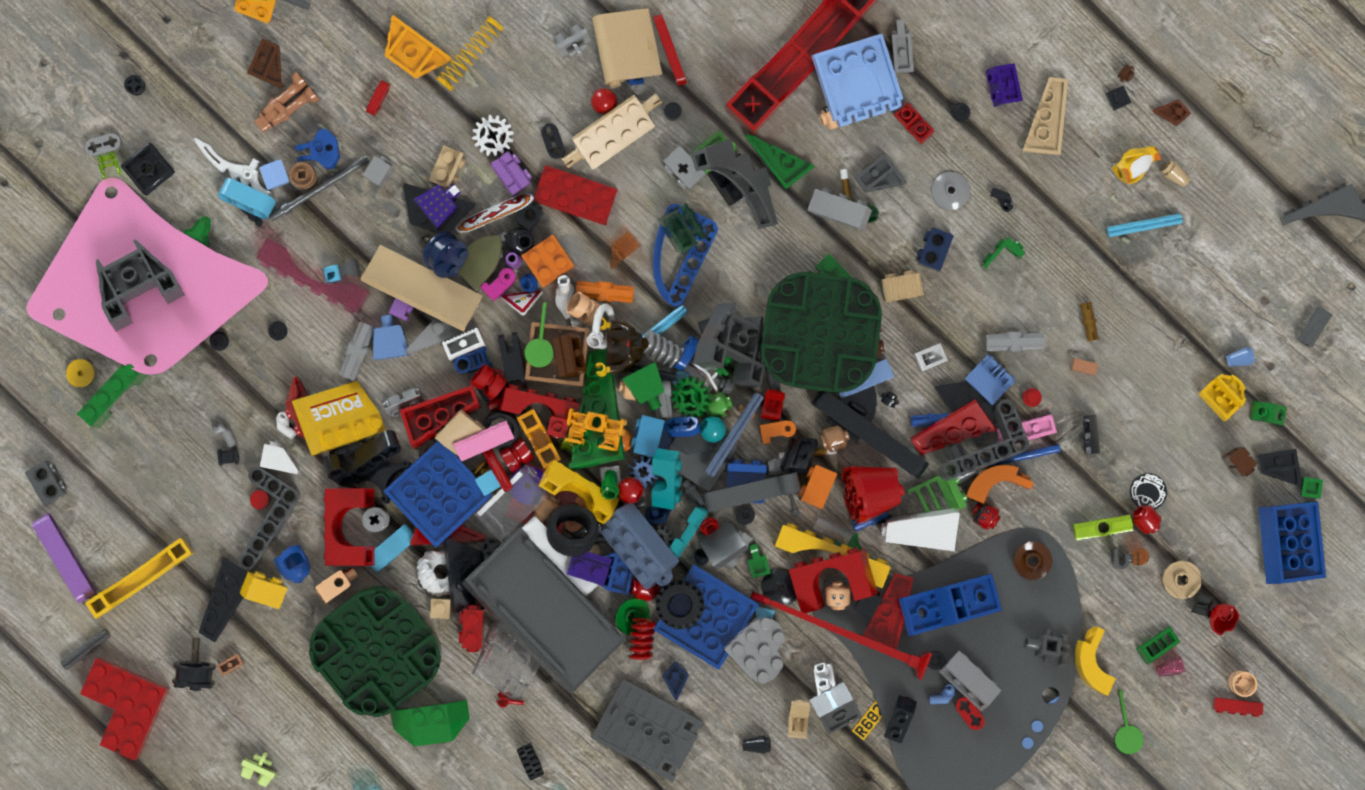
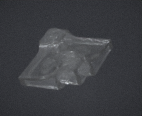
M492 623L484 638L485 641L481 654L471 674L494 687L506 697L518 698L526 691L540 665L501 624ZM513 685V691L510 692L509 687Z

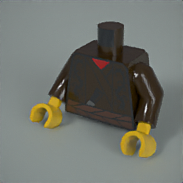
M602 318L601 321H604V325L600 326V330L610 328V330H607L606 366L603 363L595 365L598 369L603 368L602 371H597L596 373L600 377L605 376L607 372H610V374L626 373L635 363L642 360V350L648 348L649 342L647 338L643 337L641 333L636 332L635 328L629 324L618 321L607 322Z

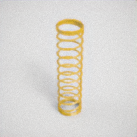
M488 16L487 20H485V23L490 29L482 25L480 26V29L483 31L484 34L475 31V34L479 38V40L470 37L471 42L476 47L469 43H465V46L471 53L464 49H460L461 53L465 58L461 57L460 55H455L456 59L460 62V64L453 60L450 61L451 65L457 71L448 66H445L447 72L451 76L447 75L444 72H440L443 78H441L440 76L436 77V79L448 90L452 91L454 87L443 76V74L452 79L453 81H455L456 83H459V81L453 76V74L448 69L452 70L459 76L464 77V75L455 67L453 63L460 66L467 72L469 71L468 68L459 60V58L474 66V64L463 53V51L471 55L476 60H479V58L472 52V50L467 45L471 46L481 54H484V52L475 44L473 40L477 41L486 48L489 47L479 37L478 34L482 35L489 41L494 42L489 37V35L483 30V28H485L495 36L499 37L498 34L491 28V26L487 22L491 23L501 32L504 30V28L492 17Z

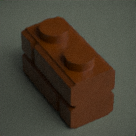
M569 333L552 339L553 351L557 362L556 370L559 373V377H574L587 372L580 334Z
M1235 447L1222 458L1226 465L1230 466L1229 469L1234 475H1241L1242 477H1247L1255 471L1254 467L1257 464L1253 457L1249 456L1250 453L1245 447Z

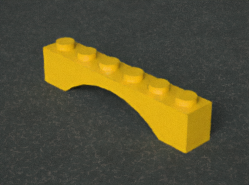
M787 523V526L782 525L775 543V547L790 553L816 549L832 553L840 552L842 555L852 548L841 544L840 547L834 545V540L823 537L822 540L816 538V533L805 530V533L798 531V526ZM867 554L875 585L883 588L891 567L887 565L888 561L877 558L875 561L869 558L870 554Z
M181 537L138 569L103 590L85 604L95 619L101 618L192 556L195 552L185 537Z

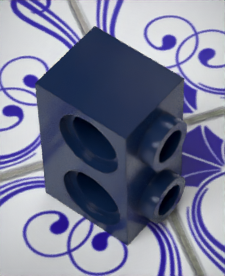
M934 227L930 231L927 230L923 241L926 242L923 249H919L916 257L919 260L918 265L940 272L954 235ZM939 235L942 238V244L935 245L932 241L933 236ZM927 253L935 255L936 260L934 263L926 261Z

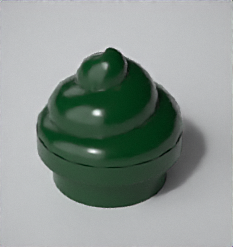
M867 203V207L872 210L867 223H872L878 220L879 210L874 205Z

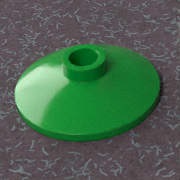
M631 598L619 606L615 615V624L619 631L630 635L631 632L636 631V629L631 628V625L637 624L632 619L650 618V609L645 601Z

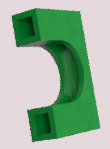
M122 364L82 407L77 415L90 427L100 428L112 415L109 410L130 387L134 385L139 386L148 375L131 369L134 368L133 365L128 364L125 366Z

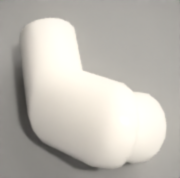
M279 412L276 417L277 429L292 440L296 436V432L289 426L287 414Z

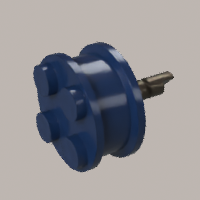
M442 232L433 238L428 235L421 238L427 244L422 254L424 265L432 269L434 274L440 278L455 276L468 257L467 246L462 241L457 240L456 236L451 232Z

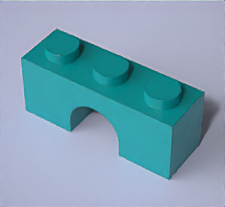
M657 448L653 456L652 474L661 476L666 480H657L652 489V506L674 510L676 504L681 501L682 492L679 491V487L682 483V476L679 474L683 461L680 460L679 451Z

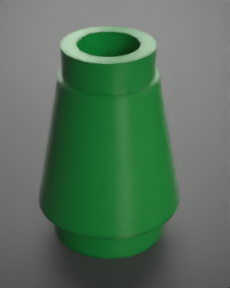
M613 470L605 472L600 489L602 497L608 500L615 499L619 494L617 476Z

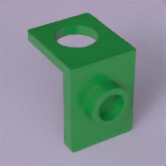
M1253 401L1250 420L1284 426L1287 407L1273 403ZM1281 410V417L1278 420V413Z

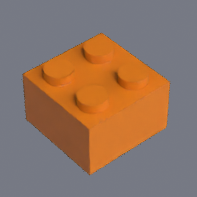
M553 234L521 255L543 289L558 280L560 276L567 274L575 268Z
M818 465L810 467L808 474L805 476L808 478L806 485L801 486V491L798 493L801 496L800 500L823 509L837 473Z

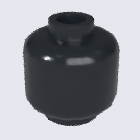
M514 228L507 235V245L514 252L526 253L534 245V236L527 229Z

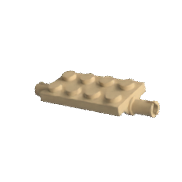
M656 93L642 103L638 101L635 95L631 96L571 139L576 145L575 150L561 159L568 169L579 160L585 159L591 169L594 170L655 127L648 116V112L662 104V101Z

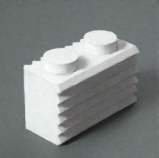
M478 328L471 329V332H464V335H457V337L450 338V340L443 341L442 343L450 361L486 346Z

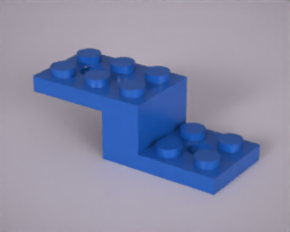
M992 573L899 599L908 636L1002 611ZM978 592L982 594V601H979L977 598ZM919 608L924 612L923 618L919 616Z

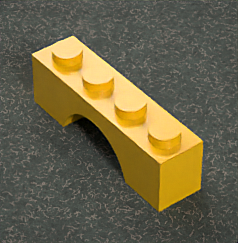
M555 460L545 469L538 485L553 495L561 491L576 493L583 499L587 509L594 514L597 521L603 525L612 517L619 501L617 497L611 500L603 498L600 493L601 488L595 483L588 481L580 474L573 472Z

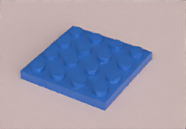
M439 441L383 491L435 548L493 496L491 493L484 496L475 481L476 477L453 452Z
M693 564L683 581L692 583L702 593L704 599L703 614L698 622L686 629H674L667 626L660 619L654 630L719 670L729 655L723 647L746 627L759 604ZM677 593L668 606L674 615L684 616L690 611L692 604L686 594Z

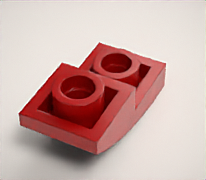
M908 102L894 114V117L921 145L935 132Z

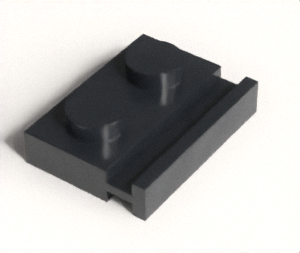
M790 437L780 464L781 471L789 470V472L808 474L818 446L817 439L801 437L794 439Z

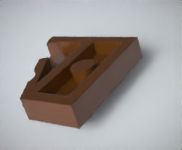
M262 38L247 74L281 89L280 46Z

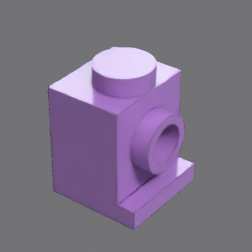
M395 298L389 314L408 322L409 318L406 315L407 313L411 314L414 307Z

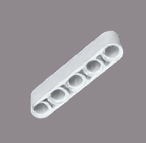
M535 516L522 527L531 541L585 597L598 586L597 584L566 575L572 557L564 556L551 547L546 536L547 528Z

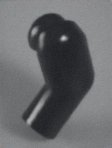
M993 187L990 196L999 199L1004 212H1010L1013 209V201L1010 194Z

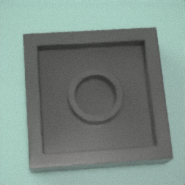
M731 521L699 541V544L716 570L748 550V547Z

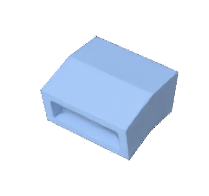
M281 159L259 167L267 190H273L289 184V179Z

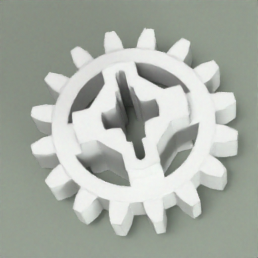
M489 115V120L483 117V123L477 122L478 129H473V132L477 135L472 137V139L478 141L475 147L481 146L480 153L487 151L486 155L488 157L491 153L495 157H497V152L504 154V148L510 149L508 142L513 143V139L510 136L514 135V132L508 131L512 126L510 124L505 125L507 120L503 119L500 121L498 115L495 119ZM490 124H498L502 127L495 128L491 127ZM485 128V135L480 138L481 131ZM488 129H490L494 134L498 133L496 135V140L498 143H496L495 140H493L492 138L488 139L490 137V132ZM506 133L505 141L501 144V137ZM492 144L496 148H488L485 145Z

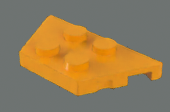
M392 15L384 55L387 59L415 79L452 60L449 55Z

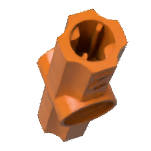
M577 281L576 293L581 292L590 299H595V301L633 303V286L614 285V283L600 281L597 283Z

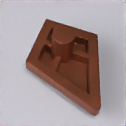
M1179 99L1152 110L1153 113L1175 126H1178L1191 114Z

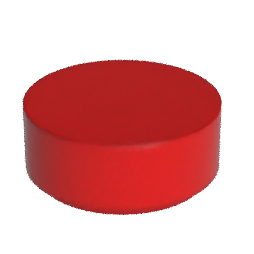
M257 490L252 493L250 503L256 509H264L270 503V496L263 490Z

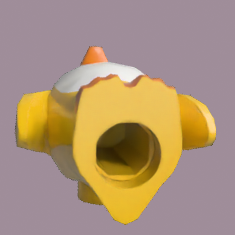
M1155 146L1133 148L1125 152L1121 161L1112 166L1111 169L1120 181L1132 184L1142 179L1152 162L1161 160V156Z

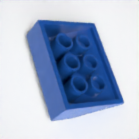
M1318 501L1259 507L1266 584H1283L1326 578Z

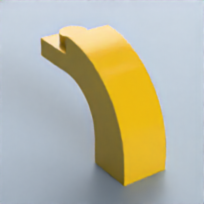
M1092 626L1085 635L1086 641H1077L1074 653L1075 666L1078 675L1089 688L1108 696L1116 678L1104 673L1097 665L1096 650L1105 630Z

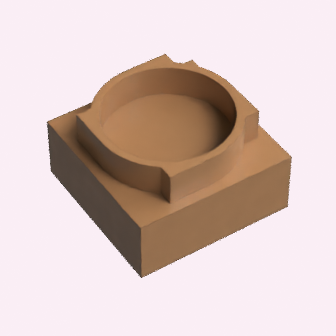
M531 323L529 342L539 339L541 323ZM545 323L543 339L547 340L552 347V339L569 333L580 334L586 365L588 351L586 340L590 334V329ZM555 354L552 361L544 367H534L527 362L525 380L580 387L584 385L585 373L574 377H559V373L556 370Z

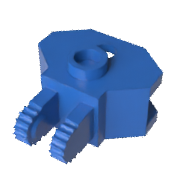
M327 129L318 130L314 139L309 141V143L295 146V150L303 151L310 149L311 155L297 157V162H319L326 170L334 169L340 159L338 140ZM332 146L333 149L331 151H328V148Z

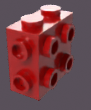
M470 604L468 608L463 609V612L460 613L459 624H463V631L459 632V644H462V648H466V652H478L479 649L484 647L485 609L481 608V605Z

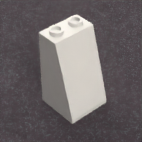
M952 508L886 518L885 523L881 524L880 534L885 542L955 551L960 513L958 509Z

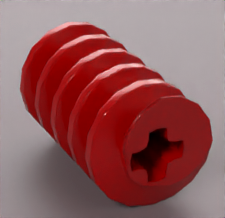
M634 618L632 620L637 622V624L631 625V628L636 629V631L631 632L630 635L634 636L635 639H631L630 643L635 644V646L629 647V650L633 651L634 654H629L628 658L646 660L653 656L651 652L653 644L651 643L654 642L652 635L655 634L653 628L656 624L647 618Z

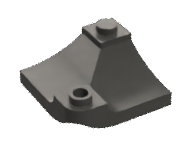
M697 417V420L699 421V423H700V425H701L702 422H703V420H702L701 418ZM700 432L695 436L676 437L668 450L680 452V460L683 461L680 474L710 492L735 453L737 444H734L714 477H711L705 471L728 435L725 434L724 438L716 443L705 441Z

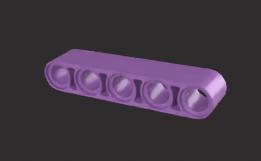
M47 513L32 522L36 534L76 601L82 603L95 595L96 590L52 515Z

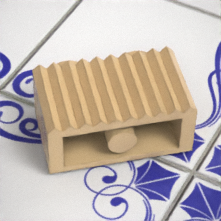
M910 270L903 272L904 275L897 277L896 273L884 275L885 279L881 280L885 303L923 296L920 273Z

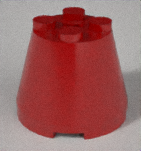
M850 466L843 468L841 474L842 483L845 482V494H843L848 514L851 520L856 519V524L865 523L901 504L904 488L902 484H899V475L896 467Z

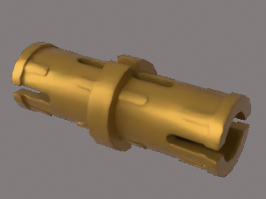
M1092 302L1080 304L1083 316L1082 325L1085 326L1087 342L1099 340L1096 328L1097 318H1094Z

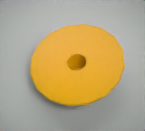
M84 359L74 360L67 367V380L75 387L82 388L88 386L94 379V368L90 362Z

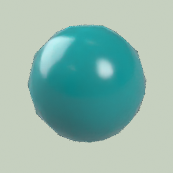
M715 416L705 418L700 430L702 438L711 443L721 441L726 434L724 421Z

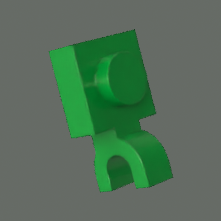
M757 543L750 544L752 558L747 559L752 579L771 574L766 554L760 556Z

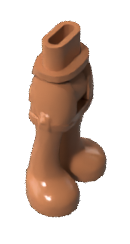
M298 72L292 75L293 83L275 99L272 98L264 110L259 113L260 116L254 120L263 133L269 128L273 129L275 125L287 121L289 116L302 105L308 102L316 103L320 100ZM307 87L293 102L286 107L283 105L295 94Z

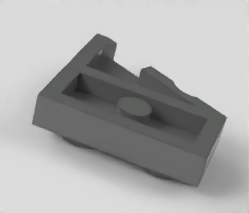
M885 154L854 177L865 193L901 186L907 183Z

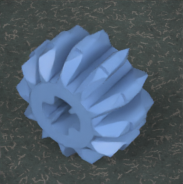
M640 456L641 463H638L637 459H633L636 467L629 464L628 467L634 469V472H628L627 475H635L634 478L643 482L644 488H647L646 481H649L650 485L653 486L654 482L651 478L653 477L658 480L659 477L652 474V464L649 465L651 457L647 458L646 463L643 456ZM643 466L647 467V472H649L647 477L644 475L645 478L640 477L641 473L638 472L639 468L643 469Z

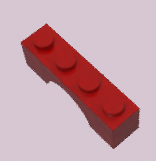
M509 385L508 388L503 387L498 410L520 414L528 405L540 403L550 410L552 416L568 418L569 410L576 409L575 412H579L580 404L575 403L576 399L564 397V400L556 399L557 395L546 393L545 396L538 395L539 391L527 389V392L519 391V386Z

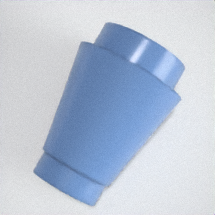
M1245 347L1226 356L1228 367L1249 366L1251 363H1255L1252 348L1247 349Z

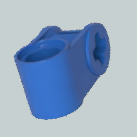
M483 347L457 357L454 361L456 371L460 374H466L473 370H479L484 364L491 366L492 363L489 362L486 354L487 348ZM466 360L468 362L467 369H458V362Z

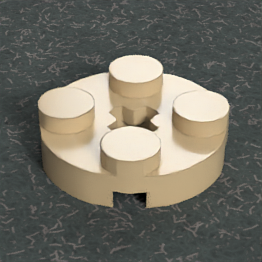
M1177 561L1167 566L1163 573L1162 583L1165 591L1170 596L1178 599H1187L1193 597L1201 587V574L1194 564L1186 561ZM1185 575L1186 584L1181 583L1179 585L1177 577Z

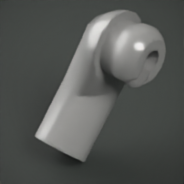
M217 423L218 425L213 426L214 434L217 436L222 434L228 448L237 445L232 432L223 423Z

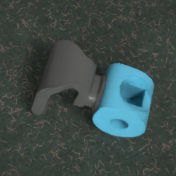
M357 259L349 260L342 267L337 264L323 268L326 284L342 281L343 276L347 275L361 277Z

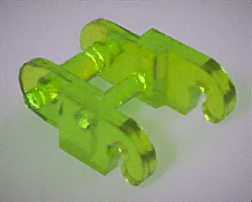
M110 152L111 155L105 157L99 155L98 162H101L99 168L103 175V180L106 179L104 170L110 166H116L118 174L122 175L119 161L115 160L116 154H113V152ZM112 159L113 163L104 164V161Z

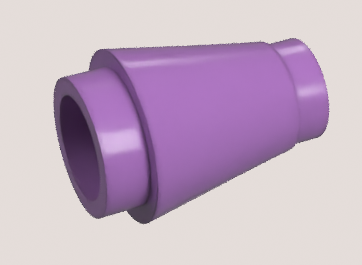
M509 251L505 254L504 264L507 268L515 270L522 265L523 258L520 253ZM512 255L516 258L514 262L509 261Z

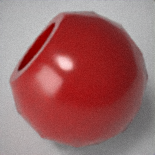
M600 88L592 94L591 106L598 114L605 115L617 105V97L610 89Z
M627 477L618 485L619 498L625 503H637L644 492V486L637 478Z

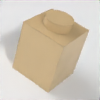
M432 598L430 618L450 619L452 612L451 599Z

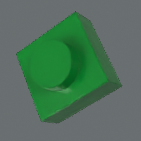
M1303 477L1300 496L1321 499L1323 480Z

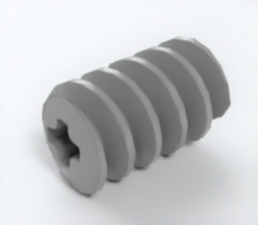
M652 330L645 334L644 337L647 338L649 346L647 349L642 350L644 354L650 350L649 357L656 354V361L662 357L661 363L664 365L669 361V368L680 360L684 352L683 348H680L677 344L673 345V342L667 341L665 337H661L658 333L654 334Z
M370 508L364 513L362 523L368 531L379 532L389 526L390 516L383 508ZM373 516H379L378 520L380 522L374 524Z

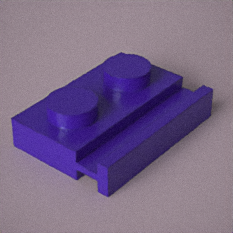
M591 552L584 553L581 556L578 555L577 557L572 556L566 575L604 586L612 559Z

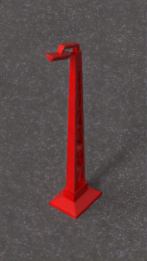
M752 591L750 596L751 599L760 603L769 604L905 662L906 665L914 668V677L922 680L932 653L924 651L919 657L910 653L908 655L770 600L769 597Z

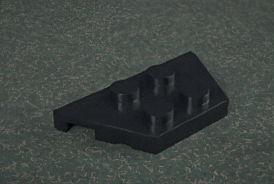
M407 183L403 185L410 225L436 233L451 232L468 212L475 207V203L454 198L453 202L457 205V209L437 230L412 201L429 190Z
M967 381L934 387L952 413L976 399L990 420L994 421L993 407L995 404L991 405ZM987 432L976 438L971 437L977 447L981 446Z
M445 539L443 544L452 612L459 613L476 599L461 583L484 562V555L481 550Z

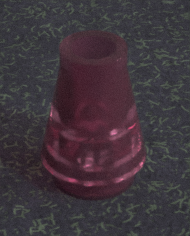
M1176 656L1156 666L1159 677L1182 675L1181 673L1186 671L1182 658H1176Z

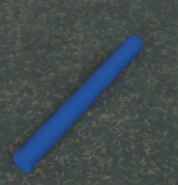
M1058 444L1026 451L985 468L1060 452V446Z

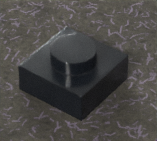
M1124 85L1105 94L1113 111L1131 103Z

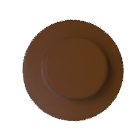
M1125 65L1118 74L1122 83L1130 82L1135 75V68Z

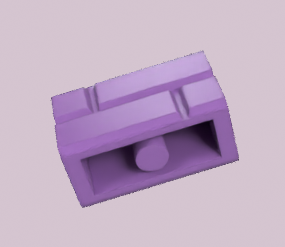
M508 151L492 162L490 166L514 197L531 185L530 179L532 177L526 168L522 171L518 165L521 161L516 154L511 155Z

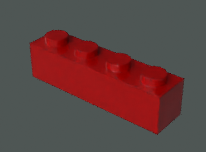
M1214 697L1213 709L1217 713L1228 711V714H1235L1237 712L1243 716H1247V714H1252L1253 717L1263 715L1264 703Z

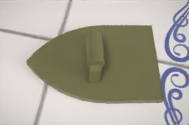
M485 236L477 239L467 247L468 257L458 273L475 291L489 278L499 262L502 249L501 236Z

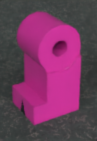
M505 268L501 270L499 277L493 283L488 285L485 282L480 288L495 302L514 284L516 275L512 269Z

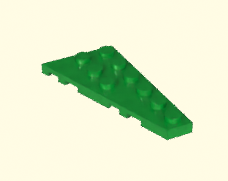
M607 348L589 352L586 369L587 377L585 387L583 386L582 404H580L579 413L588 414V412L609 415V419L620 421L614 375L607 372L605 376L600 377L596 373L603 370V368L598 369L595 367L597 363H603L606 366ZM599 417L593 419L594 427L598 428L601 425ZM585 429L587 431L583 435V439H585L584 444L574 443L572 446V460L569 463L568 469L573 471L625 459L622 436H619L618 451L598 448L605 439L603 432Z

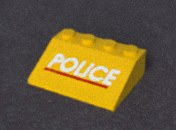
M358 381L292 401L311 456L386 431L379 411Z

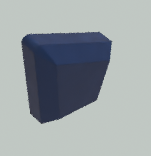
M654 506L647 507L646 520L650 525L665 523L671 509Z
M674 662L662 676L674 699L677 701L689 674L677 662Z

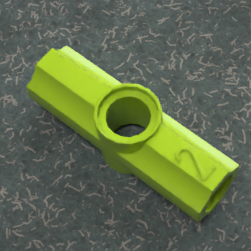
M1130 514L1073 524L1075 541L1133 531ZM1101 522L1107 524V531L1104 533L1098 530Z

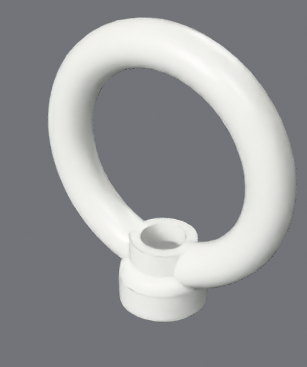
M607 303L600 305L594 315L592 333L589 334L586 340L587 344L592 348H607V331L605 337L600 332V323L604 312L606 311L607 322L615 321L613 308Z

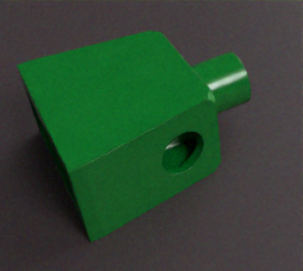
M655 362L621 379L638 404L647 401L652 411L662 406L658 395L664 392V388Z

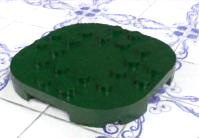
M798 272L786 276L775 285L767 300L761 344L762 360L767 371L778 382L793 388L831 393H844L858 388L870 377L877 360L882 321V309L878 297L867 284L851 277L846 278L810 272Z
M372 586L355 593L318 623L310 638L309 656L316 672H320L343 700L342 704L346 708L361 716L380 717L393 712L408 698L424 686L430 684L438 672L442 659V649L439 638L434 630L402 593L385 586Z

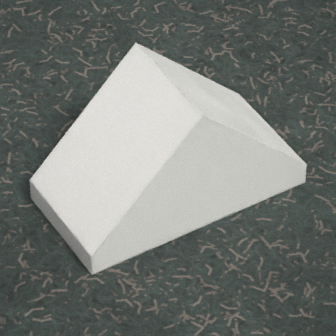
M941 343L913 355L920 372L948 361Z

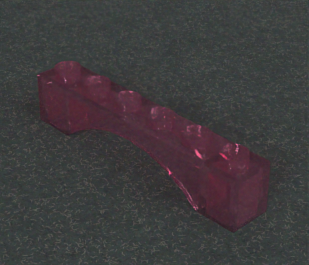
M269 238L265 240L256 257L261 260L260 265L268 269L271 266L278 269L276 271L277 274L284 278L288 275L293 277V282L303 287L306 284L311 287L310 291L318 296L321 293L328 296L327 301L335 305L338 302L345 305L343 309L352 314L355 311L361 312L370 295L368 291L353 283L330 285L311 279L294 264L287 248Z

